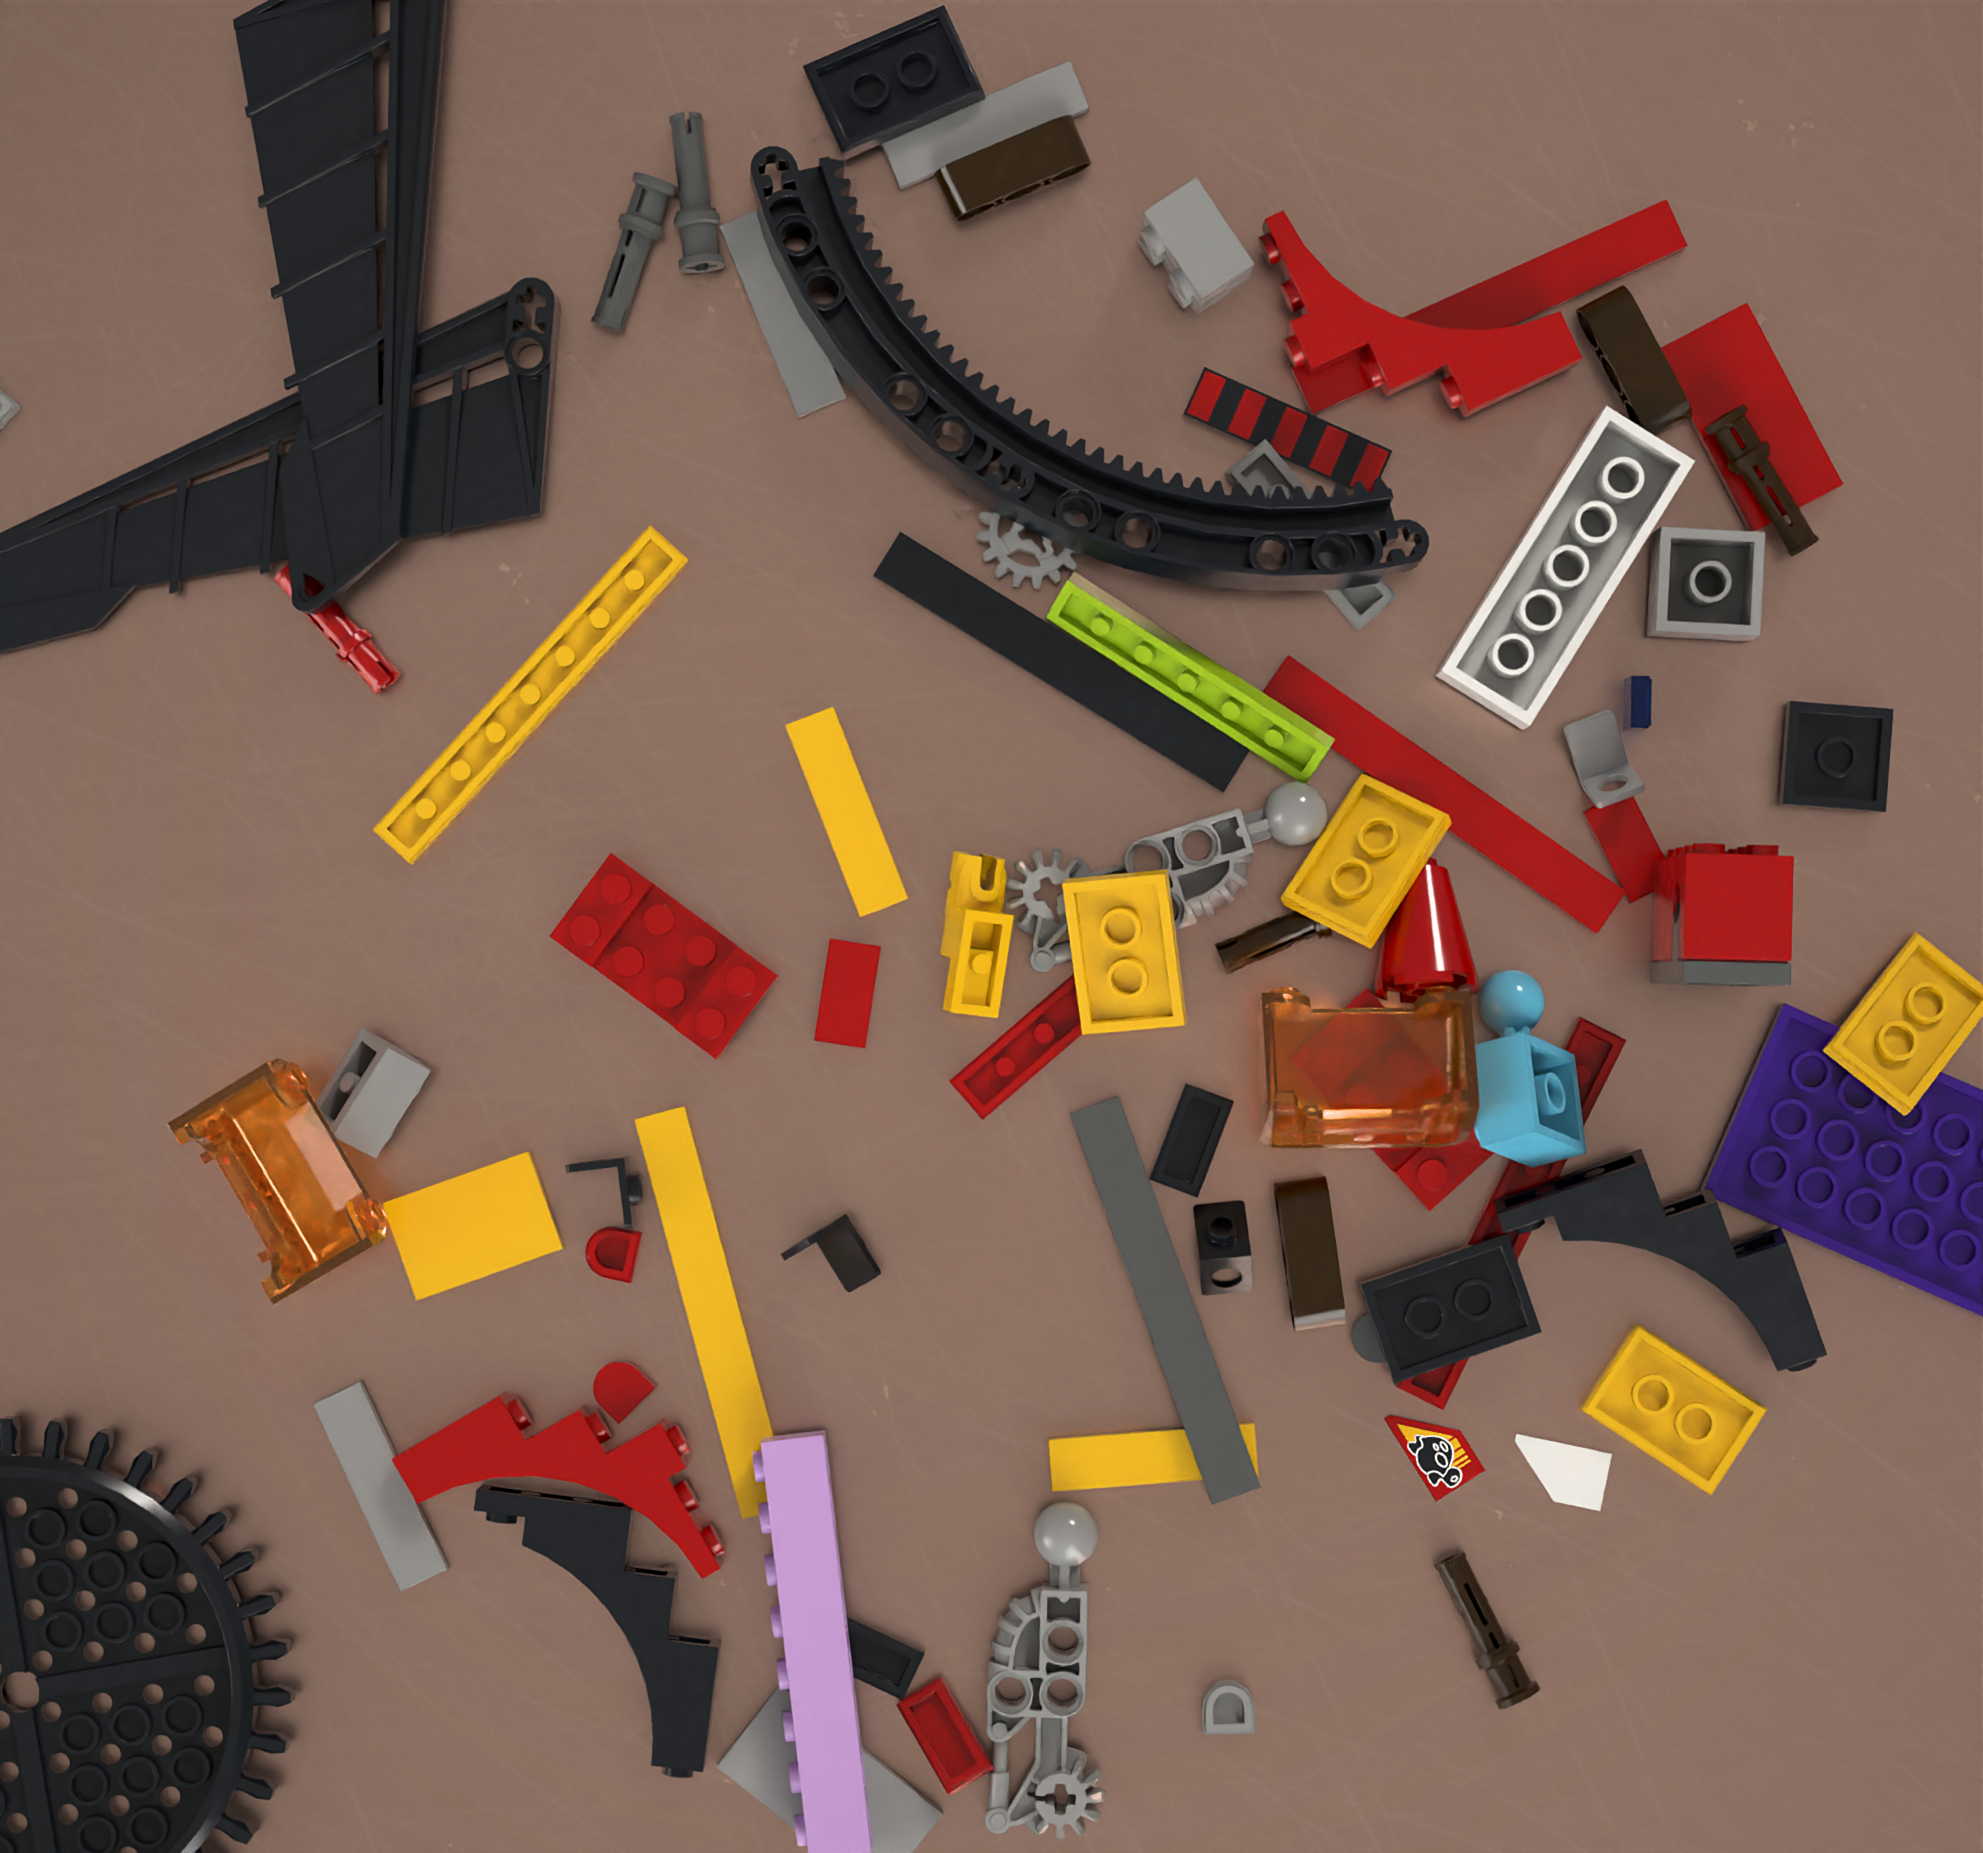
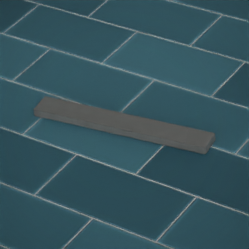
M1119 1096L1070 1113L1211 1504L1214 1505L1261 1488Z

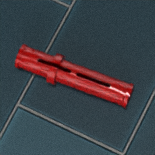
M288 563L276 574L273 581L292 599ZM305 574L307 594L309 597L316 596L324 588L315 578ZM336 601L324 612L316 615L305 614L338 651L335 656L343 664L348 662L364 679L375 695L381 694L383 688L385 690L388 689L400 677L401 673L371 642L373 636L366 628L360 629Z

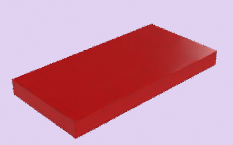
M1748 303L1661 347L1689 401L1692 410V417L1689 421L1747 531H1756L1771 522L1764 514L1762 507L1741 474L1735 475L1734 472H1730L1727 465L1730 460L1714 434L1708 435L1704 430L1707 425L1742 404L1746 405L1748 411L1745 416L1761 442L1768 441L1771 446L1769 450L1772 454L1768 458L1799 508L1843 485ZM1731 428L1730 431L1741 449L1744 448L1745 445L1735 428ZM1757 464L1753 466L1758 477L1762 478L1763 474ZM1767 486L1766 490L1782 516L1787 515L1771 487Z

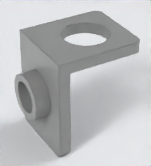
M1610 709L1570 723L1564 727L1580 785L1596 808H1604L1645 791L1642 780L1628 763L1616 718ZM1611 782H1627L1623 787L1614 791L1605 792L1600 790Z

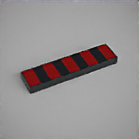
M1206 367L1202 371L1183 414L1188 419L1254 448L1266 439L1285 462L1334 484H1342L1344 488L1350 491L1357 481H1361L1367 491H1369L1375 478H1381L1392 453V450Z

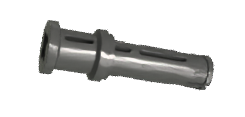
M684 112L669 117L680 200V210L676 212L674 226L681 233L683 258L678 261L679 270L684 273L711 272L725 266L724 256L718 253L716 226L720 224V215L717 213L716 208L710 205L702 131L703 119L702 114L699 112H689V119H687L688 133L686 132Z
M634 172L632 177L635 187L627 211L620 214L618 219L620 223L619 228L622 229V233L594 316L591 319V322L621 333L623 332V325L652 241H657L658 237H662L664 229L660 226L669 197L675 196L678 187L669 182L639 172Z

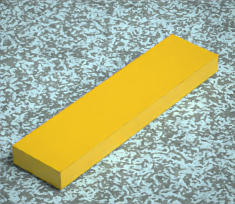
M834 707L785 725L860 918L907 900L908 896Z
M1254 1422L1238 1423L1258 1476ZM1184 1428L1048 1438L1052 1492L1202 1480Z

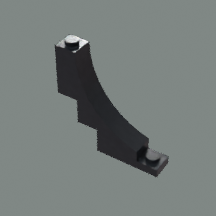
M1642 1149L1494 1200L1496 1212L1504 1233L1512 1230L1519 1234L1531 1232L1545 1224L1544 1219L1554 1216L1563 1241H1598L1623 1244L1667 1257L1695 1271L1720 1289L1748 1318L1766 1345L1777 1372L1785 1369L1791 1372L1807 1369L1817 1362V1358L1827 1355L1791 1250L1781 1227L1732 1244L1711 1188L1662 1205Z
M482 1484L476 1490L474 1511L487 1512V1521L503 1524H516L517 1516L525 1517L522 1545L549 1558L576 1577L607 1608L623 1631L637 1659L646 1685L651 1710L653 1736L651 1766L663 1767L662 1774L676 1778H692L693 1771L703 1772L707 1760L722 1640L671 1634L679 1572L628 1565L635 1510L623 1502Z

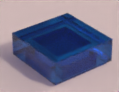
M1630 676L1624 679L1623 731H1643L1651 726L1652 679H1650V676Z

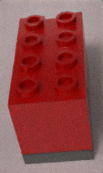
M1693 843V845L1668 849L1666 858L1655 860V891L1652 892L1651 961H1654V963H1651L1650 984L1752 987L1791 985V964H1788V961L1792 959L1794 856H1779L1778 845H1746V847H1737V849L1725 851V844Z

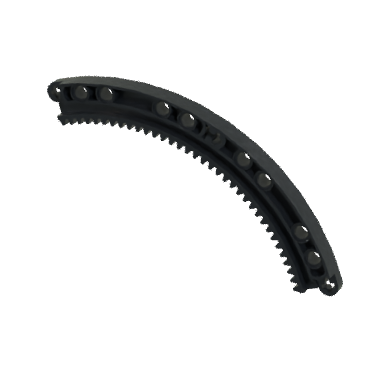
M768 146L759 150L754 155L750 167V183L758 205L757 216L765 243L800 317L838 374L880 422L928 466L994 512L1065 548L1124 569L1194 585L1263 592L1336 590L1377 584L1383 575L1406 572L1416 568L1422 562L1429 548V536L1425 528L1418 522L1410 519L1394 520L1390 506L1394 498L1391 488H1388L1381 478H1375L1369 491H1367L1361 481L1355 482L1349 495L1342 484H1336L1330 497H1327L1323 487L1319 485L1315 487L1310 499H1307L1302 487L1296 486L1291 498L1287 499L1282 487L1276 486L1271 498H1266L1262 486L1256 485L1251 497H1245L1242 485L1237 483L1231 494L1225 495L1221 481H1215L1210 492H1206L1199 477L1194 479L1189 488L1183 486L1180 473H1176L1169 483L1163 482L1162 469L1157 467L1149 477H1144L1141 462L1137 461L1129 471L1123 469L1122 455L1118 454L1108 464L1104 462V448L1100 446L1089 456L1085 454L1086 440L1082 438L1071 447L1066 445L1067 431L1065 429H1062L1053 437L1048 435L1049 420L1044 419L1036 426L1031 425V409L1027 408L1016 415L1013 413L1015 398L1011 396L1001 403L996 401L1000 388L996 384L982 390L981 385L984 374L978 372L967 377L966 372L969 361L964 358L952 363L954 347L949 344L938 348L941 333L938 330L925 333L928 318L925 314L913 317L915 307L913 299L901 301L903 285L901 283L891 284L892 268L890 266L881 267L883 253L880 249L872 250L874 236L872 232H863L865 224L864 215H856L858 201L856 197H849L851 182L850 179L843 178L845 169L843 160L830 159L829 156L819 158L818 167L798 170L793 155L784 148ZM767 164H775L778 171H783L781 175V190L774 193L771 177L763 175L765 174ZM791 237H797L804 240L808 246L803 250L795 251L787 248L783 241ZM823 290L831 293L835 300L828 304H818L809 295L815 291ZM896 395H906L913 399L916 406L908 410H901L893 406L890 399ZM942 436H952L961 443L962 447L956 451H946L939 447L936 440ZM990 464L995 467V472L989 471ZM1010 479L1018 483L1017 486H1013L1009 491L1001 487L1002 484H1007ZM1071 510L1079 511L1085 515L1088 524L1081 527L1071 526L1063 518V513ZM1129 531L1138 532L1146 539L1147 545L1141 548H1133L1125 543L1122 534ZM1398 535H1403L1406 542H1415L1416 545L1409 556H1405L1402 549H1393L1389 551L1386 562L1380 563L1383 556V548L1394 545ZM1321 552H1331L1337 555L1342 567L1336 569L1326 567L1320 561L1318 554ZM1261 553L1272 554L1280 562V568L1276 570L1265 569L1259 564L1256 556Z

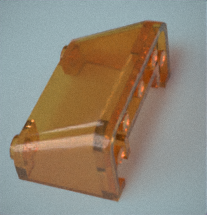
M1436 986L1427 989L1425 995L1415 1001L1413 1008L1311 1009L1310 998L1300 994L1298 989L1292 987H1280L1271 990L1269 993H1261L1259 1000L1260 1141L1263 1145L1283 1149L1446 1147L1462 1143L1469 1137L1480 1110L1471 991H1456L1453 987Z
M281 1058L268 1061L167 1123L180 1146L189 1141H195L206 1150L199 1155L204 1164L216 1160L267 1247L266 1250L257 1255L262 1264L269 1260L271 1262V1275L260 1283L273 1305L304 1290L385 1239V1227L388 1225V1218L383 1207L376 1200L371 1199L309 1093L307 1077L296 1063H288Z

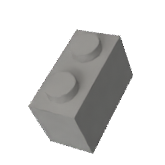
M361 1028L307 1114V1117L332 1137L377 1158L385 1143L392 1137L395 1127L412 1100L420 1092L422 1084L431 1070L405 1050Z

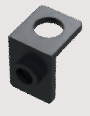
M628 1156L565 1165L566 1173L617 1167L625 1229L633 1228L637 1225L635 1206L643 1205L640 1175H631Z
M1230 1201L1195 1205L1193 1211L1202 1295L1229 1294L1253 1290L1252 1256L1245 1203L1243 1201ZM1224 1269H1234L1241 1273L1236 1279L1231 1281H1218L1212 1278L1216 1272Z
M846 1214L815 1231L780 1254L785 1261L817 1243L847 1292L857 1289L881 1274L878 1265Z

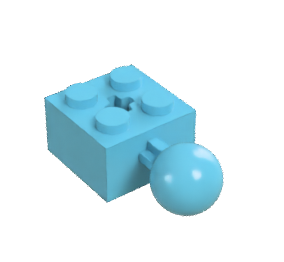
M1505 970L1491 976L1483 985L1479 994L1478 1007L1483 1021L1490 1029L1499 1033L1500 1038L1469 1047L1471 1065L1468 1068V1081L1474 1091L1476 1106L1473 1127L1476 1137L1480 1142V1147L1532 1168L1586 1154L1575 1054L1531 1035L1530 1030L1538 1024L1545 1008L1544 993L1539 983L1532 976L1522 971Z

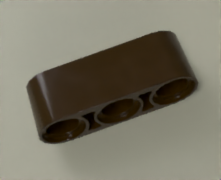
M1065 115L957 159L941 167L934 174L954 221L960 222L1071 177L1085 170L1092 163L1072 116Z
M1624 285L1576 309L1579 324L1630 421L1657 436L1692 417V410L1682 387L1634 297Z
M1321 1176L1274 1183L1276 1212L1294 1332L1346 1325L1345 1303L1326 1177Z

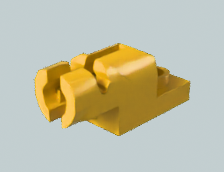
M963 851L953 852L949 876L951 887L947 890L945 922L940 954L950 958L943 1010L947 1012L998 1018L1014 915L1002 912L1007 880L1005 870L1006 859L986 854L975 856ZM980 881L985 886V890H982L980 887Z

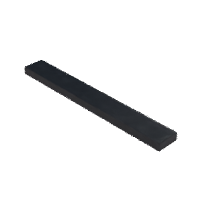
M902 532L898 534L873 575L874 578L1221 793H1224L1250 749L1196 714Z

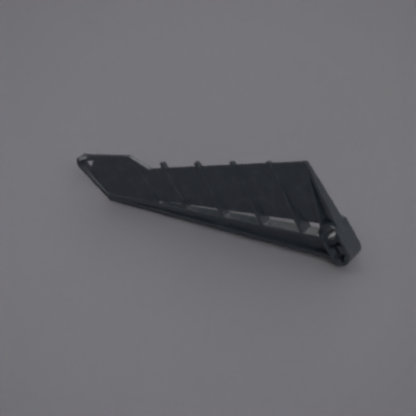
M268 0L233 19L248 106L245 107L246 117L251 118L264 194L258 197V204L261 209L267 208L280 282L270 288L271 296L274 300L281 296L283 299L296 372L283 379L284 388L289 390L298 385L304 418L279 469L292 604L297 610L305 614L316 615L324 612L400 542L447 0H390V30L373 38V0ZM389 52L388 129L375 135L374 59ZM388 149L386 228L377 232L375 154ZM386 246L384 328L378 330L377 250ZM384 344L383 404L380 405L379 346ZM305 574L321 581L327 586L316 596L309 597Z
M533 277L524 278L518 281L511 290L418 334L413 392L452 376L453 388L452 395L412 408L400 539L442 532L444 536L452 534V530L541 514L553 376L557 362L561 305L558 297L543 280ZM535 294H538L546 304L545 307H538L536 309L534 322L540 331H545L544 334L531 329L532 317L523 306L524 303H532ZM529 344L541 346L543 357L538 365L533 368H522L518 365V354L523 347ZM384 350L379 352L380 405L383 404ZM504 356L505 362L508 365L509 375L466 389L468 370ZM299 391L1 532L0 653L96 629L135 587L170 581L169 594L172 595L180 593L181 579L260 565V574L264 575L271 573L272 563L288 560L279 469L287 453L282 454L283 443L295 438L304 419ZM269 449L268 460L190 487L191 479ZM177 485V492L120 511V508Z

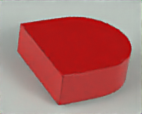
M618 1226L601 1228L589 1238L586 1244L585 1257L587 1264L594 1273L601 1277L632 1283L643 1232Z
M614 1361L605 1365L597 1373L593 1382V1394L597 1403L620 1424L657 1386L634 1364L627 1361Z

